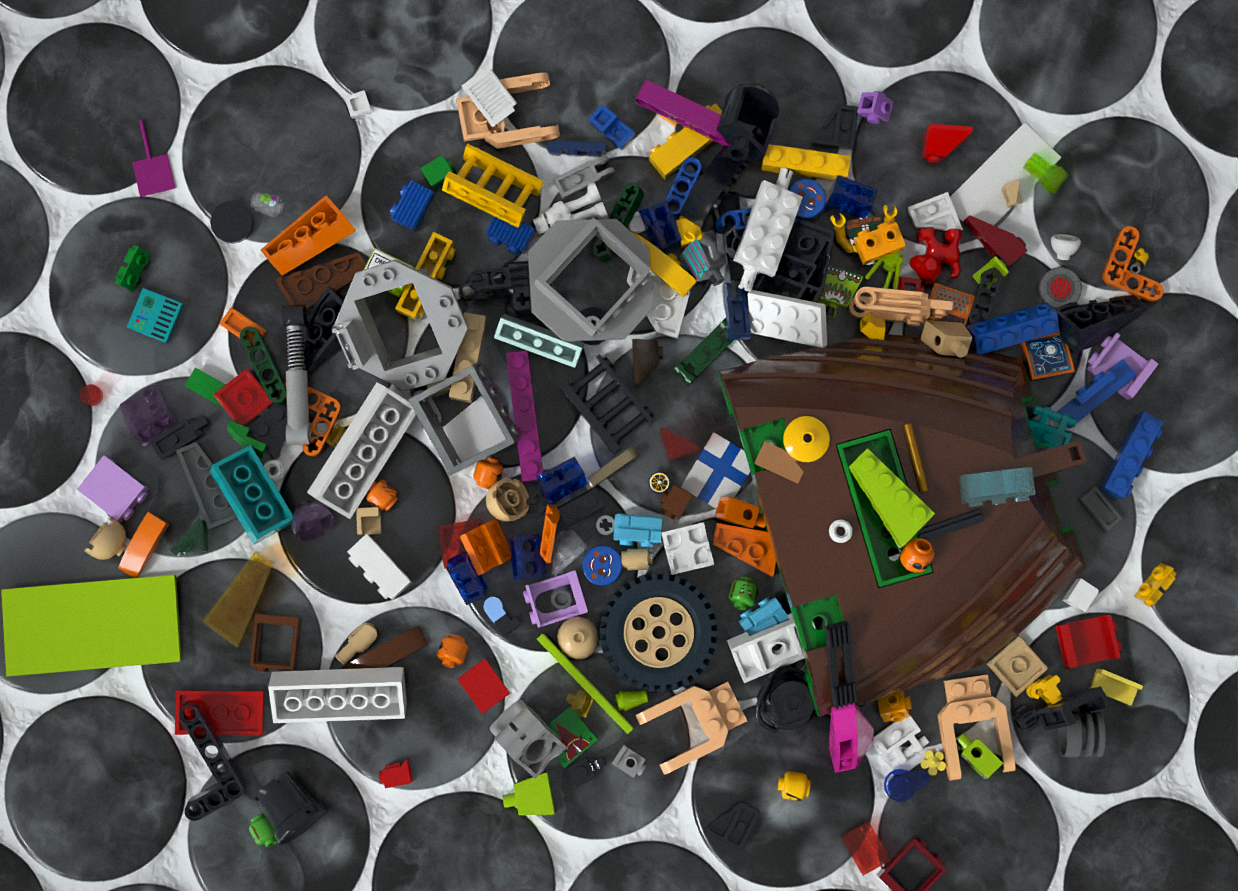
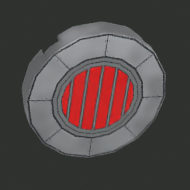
M1063 267L1052 268L1046 272L1038 285V293L1042 302H1048L1053 309L1068 303L1077 302L1082 291L1081 281L1077 274Z

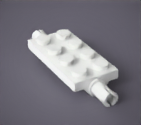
M786 168L780 169L776 184L765 180L761 182L733 260L744 266L743 269L745 271L738 287L740 289L744 287V290L748 292L752 291L756 275L759 273L771 277L775 276L802 200V196L787 189L793 172L789 170L788 173Z

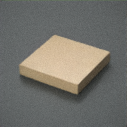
M1020 635L986 663L1015 697L1048 669Z

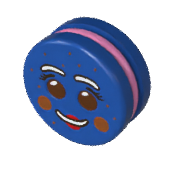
M802 179L795 182L789 188L790 192L802 196L796 219L810 221L821 214L826 204V194L818 182L811 179Z
M603 545L596 546L590 549L583 559L582 568L584 575L595 585H610L621 575L622 559L613 548Z

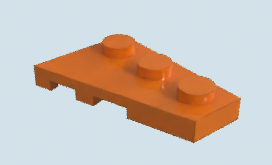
M716 523L713 539L714 546L772 577L774 576L776 557L768 532Z

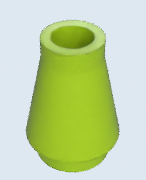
M645 690L619 691L618 694H614L618 711L623 710V712H626L648 702Z

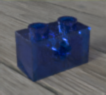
M666 200L638 211L651 244L658 249L668 247L682 240Z

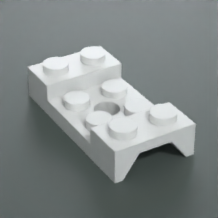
M792 613L787 615L789 620L751 636L745 632L727 640L744 683L768 674L779 666L789 665L805 658ZM782 644L779 650H772L774 645Z

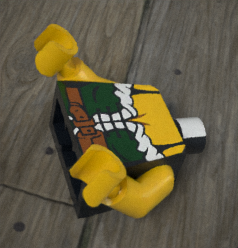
M887 205L883 207L885 217L883 214L846 220L839 213L840 220L835 222V218L832 215L830 220L835 225L834 230L838 244L846 252L851 253L852 257L859 256L854 244L855 238L858 237L857 234L866 229H869L870 232L877 230L878 225L888 221L890 224L894 223V217L897 215L896 206L894 205L892 212H887ZM876 260L865 264L864 267L874 266Z

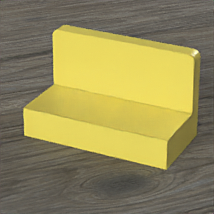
M1096 669L1089 687L1090 689L1101 686L1107 697L1132 706L1137 690H1142L1143 688L1140 684L1103 669Z

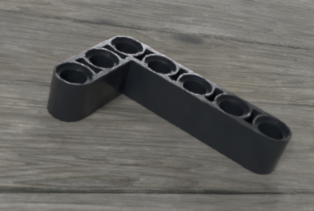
M189 700L181 707L179 718L217 781L213 786L188 800L184 810L185 816L191 821H197L238 799L243 793L245 781L200 704L194 700ZM192 708L196 715L189 717L185 714L184 710ZM203 727L206 729L207 734L199 735L195 729ZM210 745L215 746L218 752L211 754L207 751L206 747ZM220 764L227 765L229 771L221 772L217 766ZM230 783H236L239 785L240 789L237 791H233L229 788L228 785ZM217 794L220 796V800L217 802L212 801L209 795ZM193 804L198 805L201 811L193 812L190 806Z

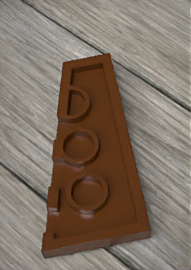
M356 252L332 260V262L319 264L304 271L276 278L275 281L290 305L305 304L306 309L309 310L314 307L316 301L328 286L336 291H340L351 284L355 273L364 270L366 263L360 253Z

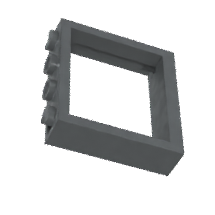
M480 361L408 399L450 476L510 446L521 438L517 431L518 426L512 422L509 416L508 407L501 402L497 387L489 380L488 371L484 370ZM471 375L501 429L505 440L461 462L426 397Z

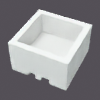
M704 522L661 532L671 575L714 565Z

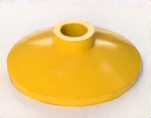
M802 416L794 419L787 426L783 442L786 451L792 458L801 462H813L821 458L827 451L830 436L826 426L820 420L810 416ZM809 434L812 438L811 442H805L803 436Z

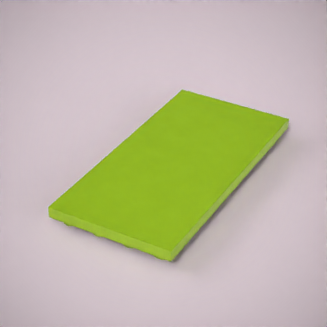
M176 575L1 590L6 677L182 662Z

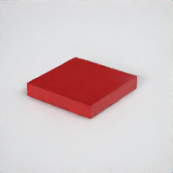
M248 368L213 394L233 420L243 426L273 403L269 400L264 388Z

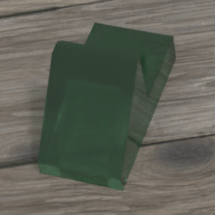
M199 518L170 549L175 556H186L193 549V543L204 552H208L207 524L204 519Z

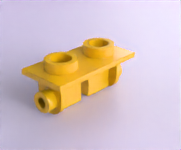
M1160 563L1153 569L1152 574L1145 583L1139 587L1134 597L1144 601L1143 604L1149 608L1152 605L1155 606L1163 595L1159 588L1167 590L1175 581L1177 574L1173 571L1174 568Z

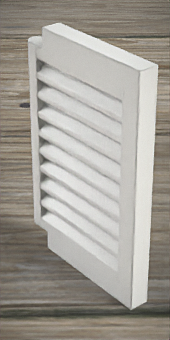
M484 69L461 86L492 127L515 111L513 106L517 102L492 69L487 72Z

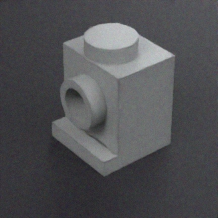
M623 744L612 761L614 766L633 778L636 774L640 776L647 766L644 764L646 758ZM628 759H633L635 761L634 766L629 767L627 766L626 761Z

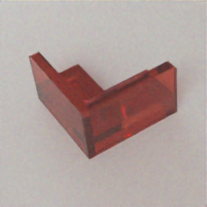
M482 519L438 526L444 569L468 566L465 547L460 536L482 525Z

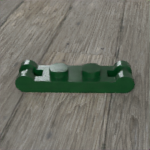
M726 318L674 368L673 371L677 375L680 374L685 379L684 382L687 385L691 384L734 341L728 340V337L725 338L721 334L724 329L727 331ZM689 364L695 369L692 373L686 369Z

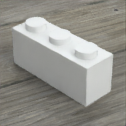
M368 534L347 551L351 555L348 559L354 566L358 567L360 565L364 569L365 573L363 575L370 583L376 582L380 587L378 592L385 599L389 597L391 600H394L412 583L408 576Z

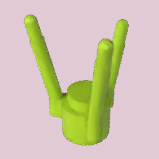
M896 252L878 259L865 278L869 279L883 262V268L889 271L884 288H889L893 273L895 272L893 289L897 290L901 265L904 260L903 255L900 252Z

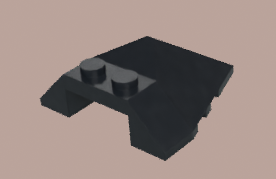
M798 218L791 228L775 276L771 277L759 273L756 275L752 290L818 303L824 291L836 235L835 231Z

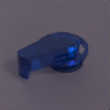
M894 769L885 777L884 790L892 800L898 802L907 801L915 794L917 789L927 785L928 782L930 783V776L925 771L909 772L904 769ZM891 774H893L891 779L888 781V785L886 787L887 779Z

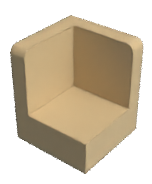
M357 508V534H381V511H379V508Z

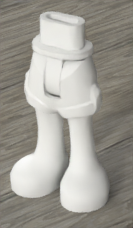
M595 182L588 185L587 193L581 198L567 203L562 201L554 203L544 214L542 212L540 217L533 219L538 235L545 233L556 220H586L593 217L609 219L603 202L597 203L602 200ZM597 203L596 205H594V207L571 215V212L574 210H577L589 204Z

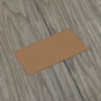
M764 441L754 464L797 484L803 474V470L796 463L798 460L792 458L787 451Z

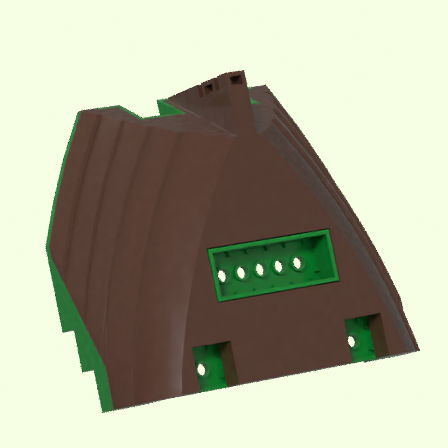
M885 334L884 340L870 339L865 336L827 345L823 348L815 347L794 353L775 355L718 372L729 416L735 417L809 671L805 672L817 716L821 717L831 714V708L834 705L832 703L825 628L817 630L813 627L815 617H822L825 620V626L845 620L850 624L853 674L858 702L853 703L859 706L982 665L1046 610L1086 567L1074 525L1061 527L1049 486L1060 484L1059 472L1087 462L1080 440L1051 449L1048 442L1036 444L1024 406L1025 403L1035 401L1023 359L995 352L979 354L972 346L969 347L965 357L940 355L922 342L919 337ZM810 416L817 418L826 426L830 442L827 451L818 460L813 462L796 461L803 470L798 484L754 464L764 441L771 442L773 445L786 451L783 436L787 426L796 418ZM910 423L913 425L929 491L922 493L919 490L903 425ZM809 434L803 436L805 442H811L812 438ZM868 448L935 513L923 527L977 509L982 511L984 521L928 540L935 553L932 562L924 572L915 573L908 571L901 563L900 556L895 561L888 558L887 552L891 547L897 548L901 555L905 545L898 548L893 537L886 539L881 535V529L885 525L880 516L875 514L869 498L863 492L848 467ZM836 520H845L852 527V536L844 543L833 541L829 535L830 525ZM838 527L836 533L839 536H843L845 531L842 527ZM917 533L911 539L918 538ZM837 646L835 650L840 683L846 680L842 647L839 648Z

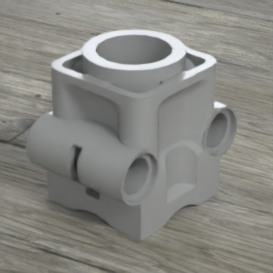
M523 700L515 701L490 727V731L495 736L494 739L534 778L544 771L546 765L553 758L559 756L567 748L560 737Z

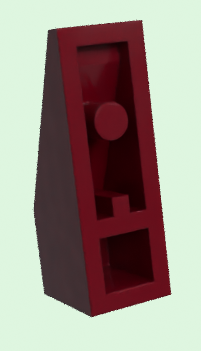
M971 215L963 221L991 256L1001 259L1007 268L1028 251L1025 248V242L1008 231Z

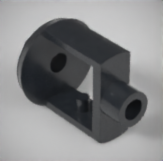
M746 83L737 85L726 96L725 105L716 130L729 142L727 155L732 160H748L753 162L763 158L766 154L772 131L779 115V103L776 96L761 84ZM737 120L757 126L752 131L754 136L752 137Z

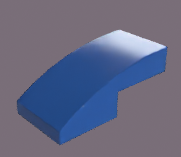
M603 104L588 119L598 131L621 150L636 135L632 129L621 122L618 116Z

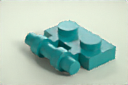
M1035 405L1033 413L1040 415V419L1036 421L1030 418L1029 422L1036 444L1048 442L1050 449L1068 444L1072 434L1065 431L1066 425L1075 427L1077 419L1070 417L1069 414L1064 412L1062 414L1054 412L1047 406L1040 407ZM1048 418L1059 422L1057 428L1046 424Z

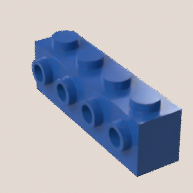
M1048 302L966 326L972 336L970 346L979 354L1060 332L1057 312Z
M1146 412L1139 413L1136 416L1099 487L1100 491L1117 500L1129 496L1133 489L1131 483L1135 477H1139L1143 470L1141 464L1144 458L1148 459L1153 451L1151 445L1154 439L1157 440L1163 431V428H1161L1163 421Z

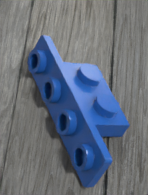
M1120 360L1107 372L1101 371L1092 378L1094 382L1088 387L1085 384L1075 392L1077 395L1061 407L1057 413L1062 414L1064 412L1069 414L1070 417L1077 419V424L1136 376L1135 372L1125 360Z

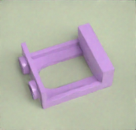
M575 570L526 585V590L523 591L526 604L531 603L533 611L529 612L532 624L537 623L538 627L588 613ZM571 585L577 605L550 613H542L537 609L535 601L539 594L557 587Z

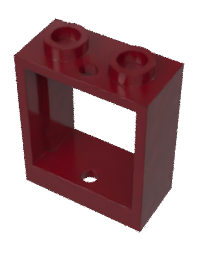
M911 837L876 875L892 891H905L888 873L914 846L936 867L914 890L928 891L947 871L943 866L945 861L936 853L932 856L927 851L929 846L921 838L916 840Z

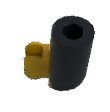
M1143 248L1134 252V257L1137 260L1130 267L1132 274H1139L1149 258L1148 252L1146 253Z

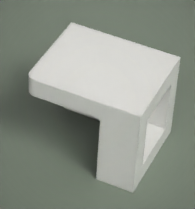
M1082 578L1075 580L1063 601L1079 612H1086L1099 590Z

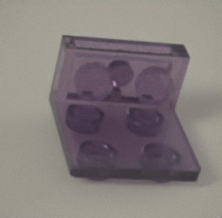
M153 384L119 405L131 434L142 447L150 444L151 440L179 424L178 419L169 410L157 384Z

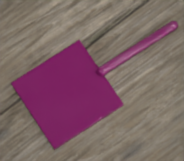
M140 120L139 123L148 158L132 162L140 197L176 189L168 154L156 157L151 156L144 121Z

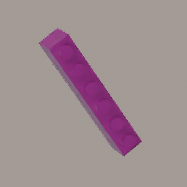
M527 350L506 353L514 421L518 426L517 431L521 436L517 441L522 482L545 481L529 354Z

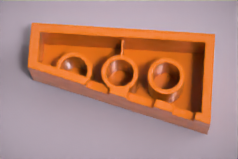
M326 195L265 245L261 252L278 272L284 275L356 232V229Z

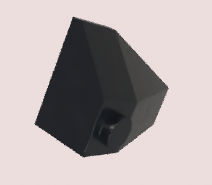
M330 286L327 287L316 301L311 321H307L305 326L307 330L303 338L304 342H302L304 344L302 346L304 348L302 350L304 352L302 359H304L303 367H305L303 370L307 371V376L341 347L337 335L333 333L332 328L345 300V296Z

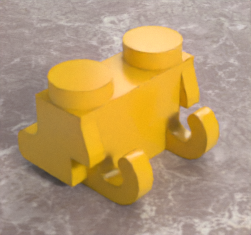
M1049 674L1042 679H1038L1026 688V694L1030 698L1039 699L1040 696L1045 700L1046 704L1051 703L1053 705L1062 699L1061 693L1056 686L1060 682V678L1057 675L1052 677Z

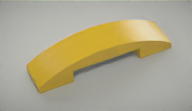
M632 232L649 248L651 272L684 298L697 283V280L656 246L635 232Z

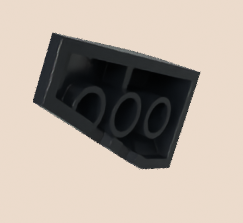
M1135 295L1109 298V301L1099 303L1096 300H1089V304L1082 305L1072 302L1057 307L1054 310L1058 315L1059 333L1062 341L1074 352L1078 353L1104 340L1145 312L1148 306Z

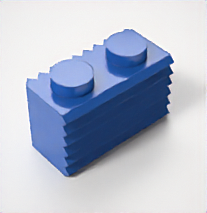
M411 180L409 185L405 184L400 192L402 198L399 203H394L390 214H392L391 219L394 222L416 232L435 194L432 190Z
M495 216L486 231V236L489 237L488 241L497 246L500 243L508 246L507 250L515 255H519V253L525 255L536 234L535 228L523 222L517 228Z

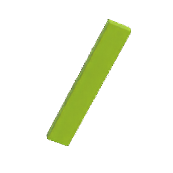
M541 634L537 640L609 716L629 734L633 730V726L545 634Z

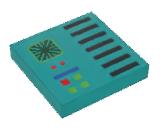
M143 288L127 328L168 344L184 304Z

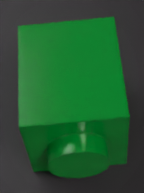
M443 155L420 168L433 191L444 184L445 176L449 171L453 173L456 170L450 159L445 160Z

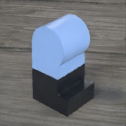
M490 597L484 602L486 614L503 637L522 624L517 617L513 619L509 617L503 609V602L499 598Z

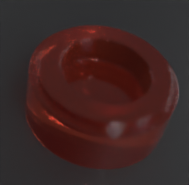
M89 384L81 389L80 399L85 405L97 406L103 399V392L98 386Z

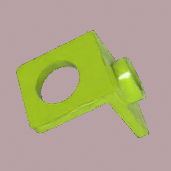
M995 256L972 277L979 285L981 274L988 269L994 268L1000 271L1003 279L1009 273L1005 263ZM992 273V276H993L992 282H991V283H988V286H987V287H985V286L983 285V286H982V289H990L991 284H992L994 281L997 282V279L994 278V275H995V274Z

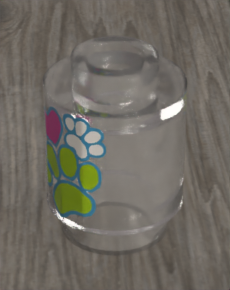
M256 191L250 205L252 208H255V211L274 218L277 214L281 215L284 209L281 197L264 191Z

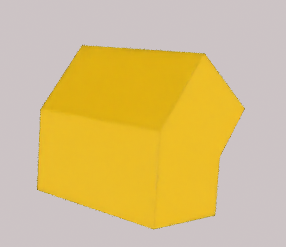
M868 312L860 320V331L870 339L884 340L885 318L875 317L871 312Z

